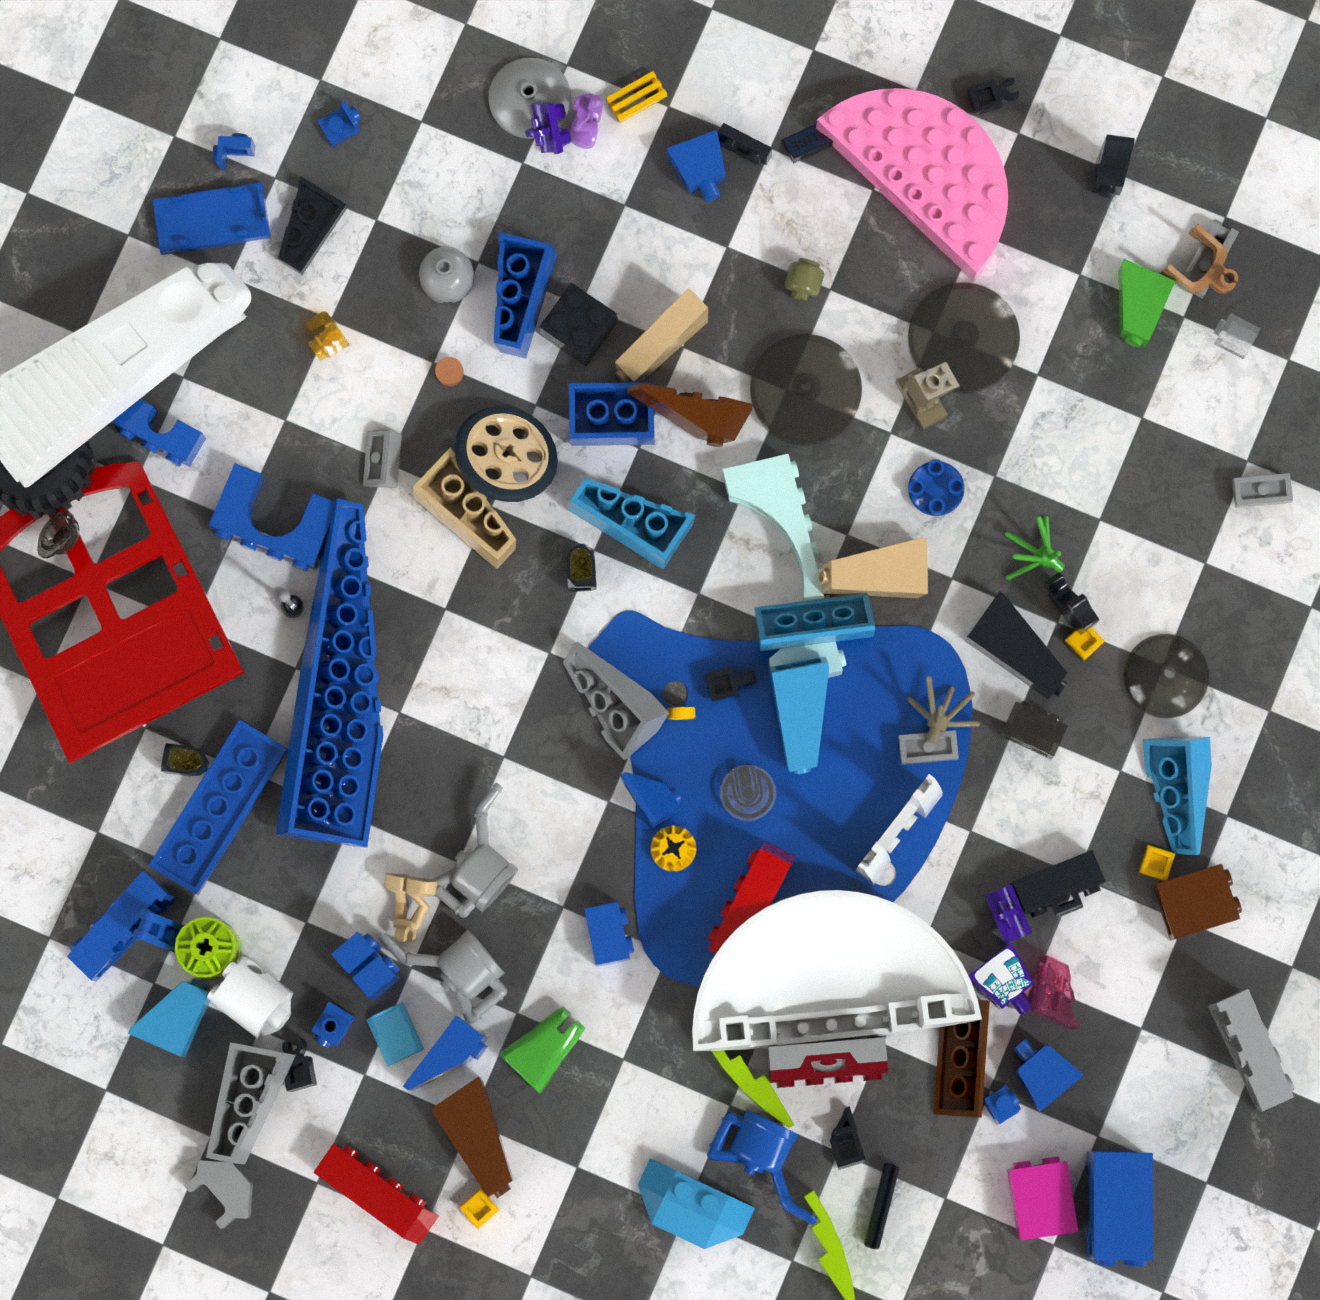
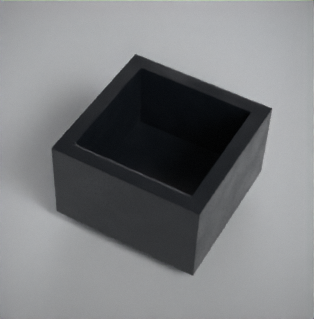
M571 282L543 320L539 330L542 337L586 366L615 327L618 318L616 312Z

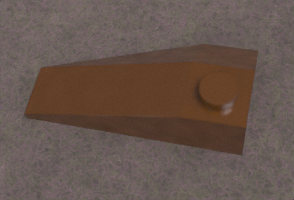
M646 383L627 387V393L695 438L706 440V444L713 447H723V443L735 441L753 409V404L727 397L719 396L718 400L702 399L703 393L684 392L677 395V390L674 388Z

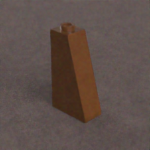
M478 1076L430 1110L487 1197L494 1194L496 1198H499L511 1189L509 1183L514 1181L484 1082Z

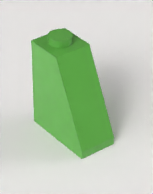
M1124 259L1118 270L1120 337L1124 338V341L1131 346L1146 347L1175 284V280Z

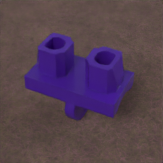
M543 102L531 104L534 118H531L533 128L525 131L526 137H535L536 146H540L541 153H562L563 147L571 143L569 131L564 128L559 129L557 120L565 118L564 105Z
M1013 885L985 895L1005 944L1032 933Z

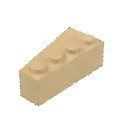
M450 447L413 486V498L492 566L498 569L516 549V538L496 510L494 511L486 496L473 488L461 474L456 462L455 453Z

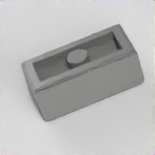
M390 429L367 431L363 486L397 488L402 440L400 433Z

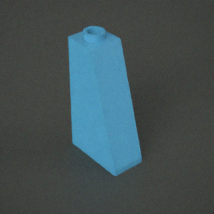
M826 657L769 667L785 762L788 771H794L795 774L808 773L811 771V768L818 765L829 674V663Z

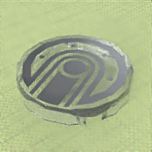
M741 765L732 769L724 777L720 786V800L724 810L732 817L742 822H754L764 818L772 809L776 800V786L772 777L764 769L755 765Z

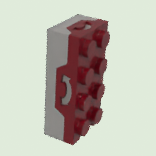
M885 1037L767 1048L770 1083H776L777 1088L794 1087L795 1081L805 1080L806 1086L823 1085L824 1079L834 1078V1084L853 1082V1076H863V1081L881 1080L882 1074L888 1073Z

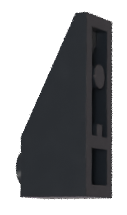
M1106 135L1096 159L1092 192H1097L1100 196L1108 198L1115 197V195L1120 196L1135 138Z

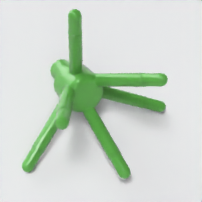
M1041 516L1036 517L1044 543L1039 549L1008 531L1005 532L1006 537L1035 554L1034 556L1013 554V559L1030 561L1032 563L1007 575V580L1020 576L1040 565L1046 569L1051 567L1057 573L1064 569L1065 564L1058 559L1061 556V552L1053 550L1050 545L1048 516H1044L1043 520Z

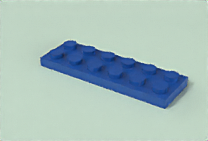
M239 719L148 866L199 896L287 754L288 748Z

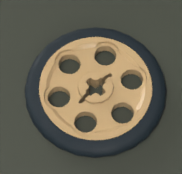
M493 406L479 410L462 423L456 434L454 451L461 474L473 488L491 499L503 502H520L532 499L551 484L556 474L558 457L551 434L540 421L520 409L508 406ZM488 425H493L498 428L500 434L498 436H491L486 432L485 428ZM516 428L524 430L527 438H516L513 430ZM472 446H482L486 451V455H475L472 451ZM506 450L510 452V455L507 456V458L502 456L503 452H505ZM528 452H536L540 456V462H531L526 454ZM489 468L495 469L499 473L500 478L496 480L487 477L485 470ZM513 473H524L527 481L525 483L517 482L513 477Z

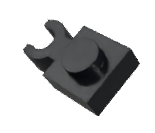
M1014 78L1005 79L999 86H996L993 79L968 87L967 93L975 116L1002 108L1001 100L1003 99L1006 101L1018 99L1019 91L1009 93L1006 90V87L1014 85Z
M296 1038L297 1048L294 1051L290 1042L285 1041L282 1043L284 1053L296 1055L284 1079L286 1091L295 1092L317 1085L313 1058L304 1056L307 1050V1043L303 1038Z

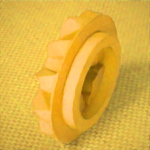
M672 825L662 828L653 837L651 843L653 860L659 867L667 871L674 872L685 869L692 863L696 855L694 837L685 828ZM666 838H669L674 844L684 841L678 849L681 859H678L673 853L662 855L669 848Z

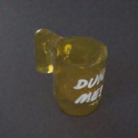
M326 311L320 312L305 322L310 332L322 324L325 327L324 330L314 336V339L308 342L320 361L326 357H331L349 346L346 338Z

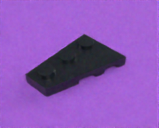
M300 176L298 191L293 201L292 213L288 226H286L278 260L303 275L348 206Z

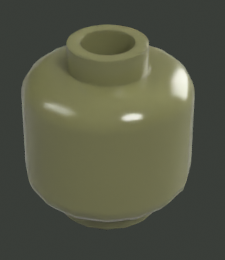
M799 258L798 262L790 264L784 286L792 292V298L807 301L808 297H816L819 294L824 271L819 268L820 264L818 262Z

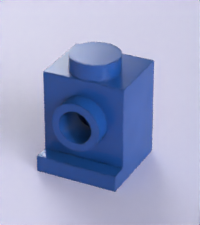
M329 1001L311 1032L316 1034L314 1040L326 1048H329L331 1044L338 1047L356 1017ZM329 1021H334L336 1024V1028L332 1032H328L326 1029V1024Z
M1006 1084L983 1098V1104L996 1124L1003 1123L1021 1110L1017 1097L1011 1089L1009 1090Z

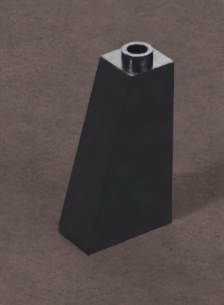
M999 591L969 633L965 642L1048 700L1053 694L1059 696L1067 685V682L1063 680L1067 675V671L1005 594Z

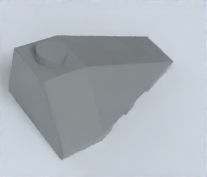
M579 642L573 644L563 664L578 691L584 693L591 705L589 711L592 717H598L604 728L601 731L603 737L620 757L625 760L658 732L669 712L642 686Z

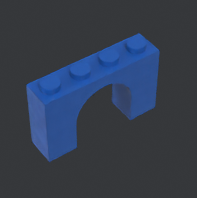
M234 463L209 523L211 529L215 531L214 535L226 541H230V538L241 541L240 546L252 551H256V548L267 551L266 556L277 561H282V558L293 561L292 566L300 570L308 571V568L317 570L323 555L335 502L312 494L301 522L292 532L278 537L264 535L255 529L252 522V508L264 478L261 473Z

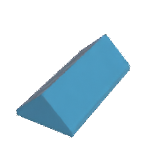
M868 593L755 607L760 651L873 637L875 633V623Z

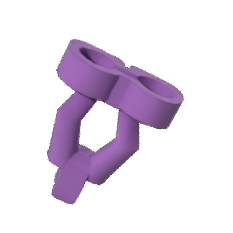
M583 94L575 97L573 109L576 111V116L570 127V138L577 147L590 149L596 143L598 134L597 123L601 120L603 101L597 95Z

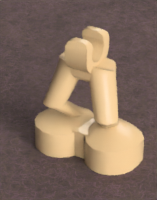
M385 874L384 886L395 893L393 927H397L395 930L396 941L411 942L416 939V930H419L430 908L421 897L436 895L438 881L417 878L406 874ZM406 893L418 904V908L411 919L407 918Z

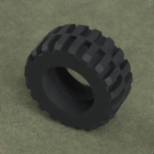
M87 440L63 459L50 475L37 480L29 487H24L20 481L16 482L0 461L1 502L10 510L14 509L17 514L26 516L29 512L33 518H42L43 513H47L51 517L58 515L57 510L64 508L65 511L72 507L70 503L74 499L80 501L84 496L83 488H89L92 482L89 474L94 473L95 464L92 461L94 453L89 445L90 442Z

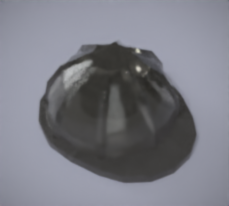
M69 511L57 513L43 527L37 546L38 555L43 559H48L55 554H65L75 547L79 540L80 529L72 513Z

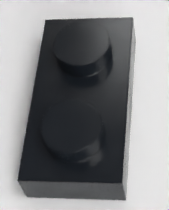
M725 123L719 129L718 138L721 146L729 151L735 152L737 150L745 154V158L754 164L762 163L767 166L772 157V147Z

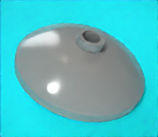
M522 58L505 65L496 74L489 89V106L493 118L503 130L520 138H535L526 137L525 132L527 129L533 128L531 118H534L531 104L537 102L563 104L566 115L565 118L557 120L558 127L566 119L571 105V91L564 74L552 63L538 58ZM528 88L534 90L531 95L524 94V91Z

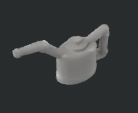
M497 782L479 803L474 817H476L478 846L474 850L469 849L466 852L461 850L454 858L457 861L454 868L432 879L438 881L436 895L434 896H437L451 908L456 916L459 915L462 918L467 917L475 907L481 913L485 911L518 872V868L515 865L509 863L489 845L487 811L503 789ZM452 883L453 887L464 895L467 900L461 903L444 886Z
M469 930L465 931L457 941L440 955L406 953L388 934L384 933L378 938L399 962L406 964V966L439 967L442 971L440 976L443 979L440 985L446 992L452 989L457 994L464 1019L469 1024L481 1019L483 1014L497 1002L502 1001L503 997L507 994V988L499 980L505 972ZM490 986L493 992L473 1007L470 999L475 998L485 988Z

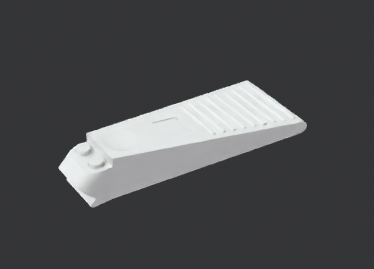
M203 263L191 270L186 266L0 375L1 463L16 482L20 481L24 487L32 485L218 336L243 321L247 317L243 312L251 302V293L248 287L227 263Z

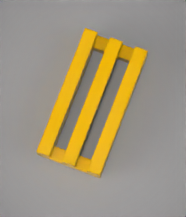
M654 71L606 97V102L619 123H622L666 98L667 92L662 88V84L656 78ZM652 82L651 85L645 87L644 89H642V90L636 92L635 94H633V95L629 96L628 98L622 100L621 102L615 104L616 101L622 99L623 97L629 95L630 93L636 91L637 89H639V88L645 86L646 84ZM657 90L658 93L620 113L619 110Z

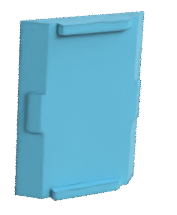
M403 1002L366 1020L387 1066L424 1050Z

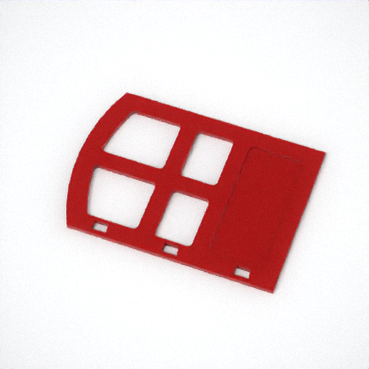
M140 461L96 467L94 473L89 474L92 479L90 487H84L82 492L84 493L83 497L103 491L129 488L150 530L148 538L100 563H94L69 510L65 511L64 508L57 510L58 515L49 518L75 570V574L71 578L25 602L19 603L0 564V617L12 640L15 652L27 672L70 764L244 673ZM146 490L152 503L143 506L138 495ZM14 509L4 513L0 517V552L18 534L39 518H33L29 512L26 516L17 514ZM158 557H163L178 587L177 591L125 619H121L106 589L107 584ZM182 562L187 574L178 578L173 566ZM83 596L88 597L101 624V631L51 658H44L31 630V624ZM217 634L223 648L214 651L209 639Z

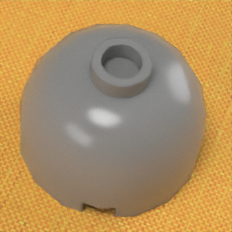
M447 246L435 248L426 254L420 264L418 276L421 288L429 298L438 303L458 302L466 297L473 287L474 271L472 263L463 252L456 248Z

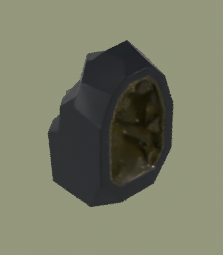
M584 543L573 547L567 557L569 591L584 592L597 590L595 555L593 550Z
M166 743L162 757L161 772L189 777L200 776L208 770L209 761L204 752L198 748Z

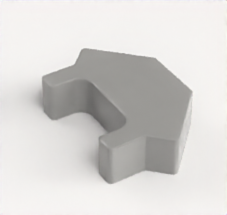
M199 1160L197 1163V1174L184 1186L189 1192H194L204 1184L225 1207V1213L216 1221L220 1229L226 1228L236 1218H250L253 1183L234 1163Z

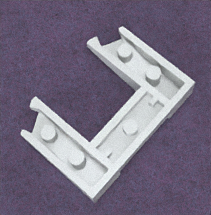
M929 774L909 802L855 870L857 874L871 885L875 884L889 866L891 859L888 853H891L900 842V839L896 836L903 828L908 831L918 817L914 813L917 812L926 818L942 797V789L933 776Z

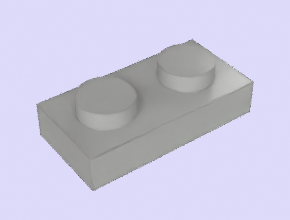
M1290 473L1233 478L1232 480L1235 508L1293 502Z
M956 730L942 731L937 744L926 741L928 733L898 736L901 765L959 759Z

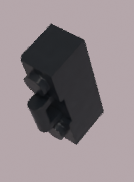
M1091 850L1013 881L1010 885H1013L1025 915L1030 913L1032 918L1048 912L1046 906L1051 905L1056 918L1084 908L1079 893L1083 892L1086 897L1101 891L1099 885L1106 881L1094 852ZM1071 893L1073 900L1058 905L1057 898Z

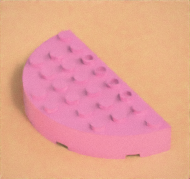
M900 88L879 89L853 96L835 105L817 119L816 129L833 141L832 146L974 281L994 254L1005 224L1008 209L1007 179L1000 155L990 137L975 119L958 106L939 96L923 91Z

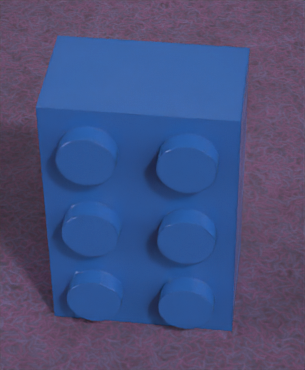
M654 382L570 383L569 439L571 446L655 445L654 410L627 393L628 386L639 383L654 385Z

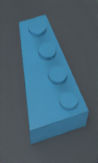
M584 478L571 497L568 509L662 570L693 526L695 519L694 514L683 513L672 509L673 507L647 501L644 497L621 492L620 489L588 478Z

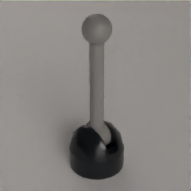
M282 591L279 594V599L281 600L280 607L283 614L289 618L300 616L304 610L303 601L297 595H290L289 592Z

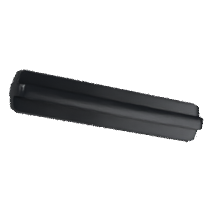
M885 1163L864 1242V1245L871 1249L878 1250L880 1248L899 1173L897 1165Z

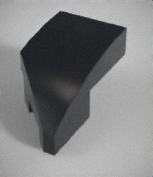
M850 1106L845 1108L836 1128L831 1133L830 1144L838 1170L866 1162Z

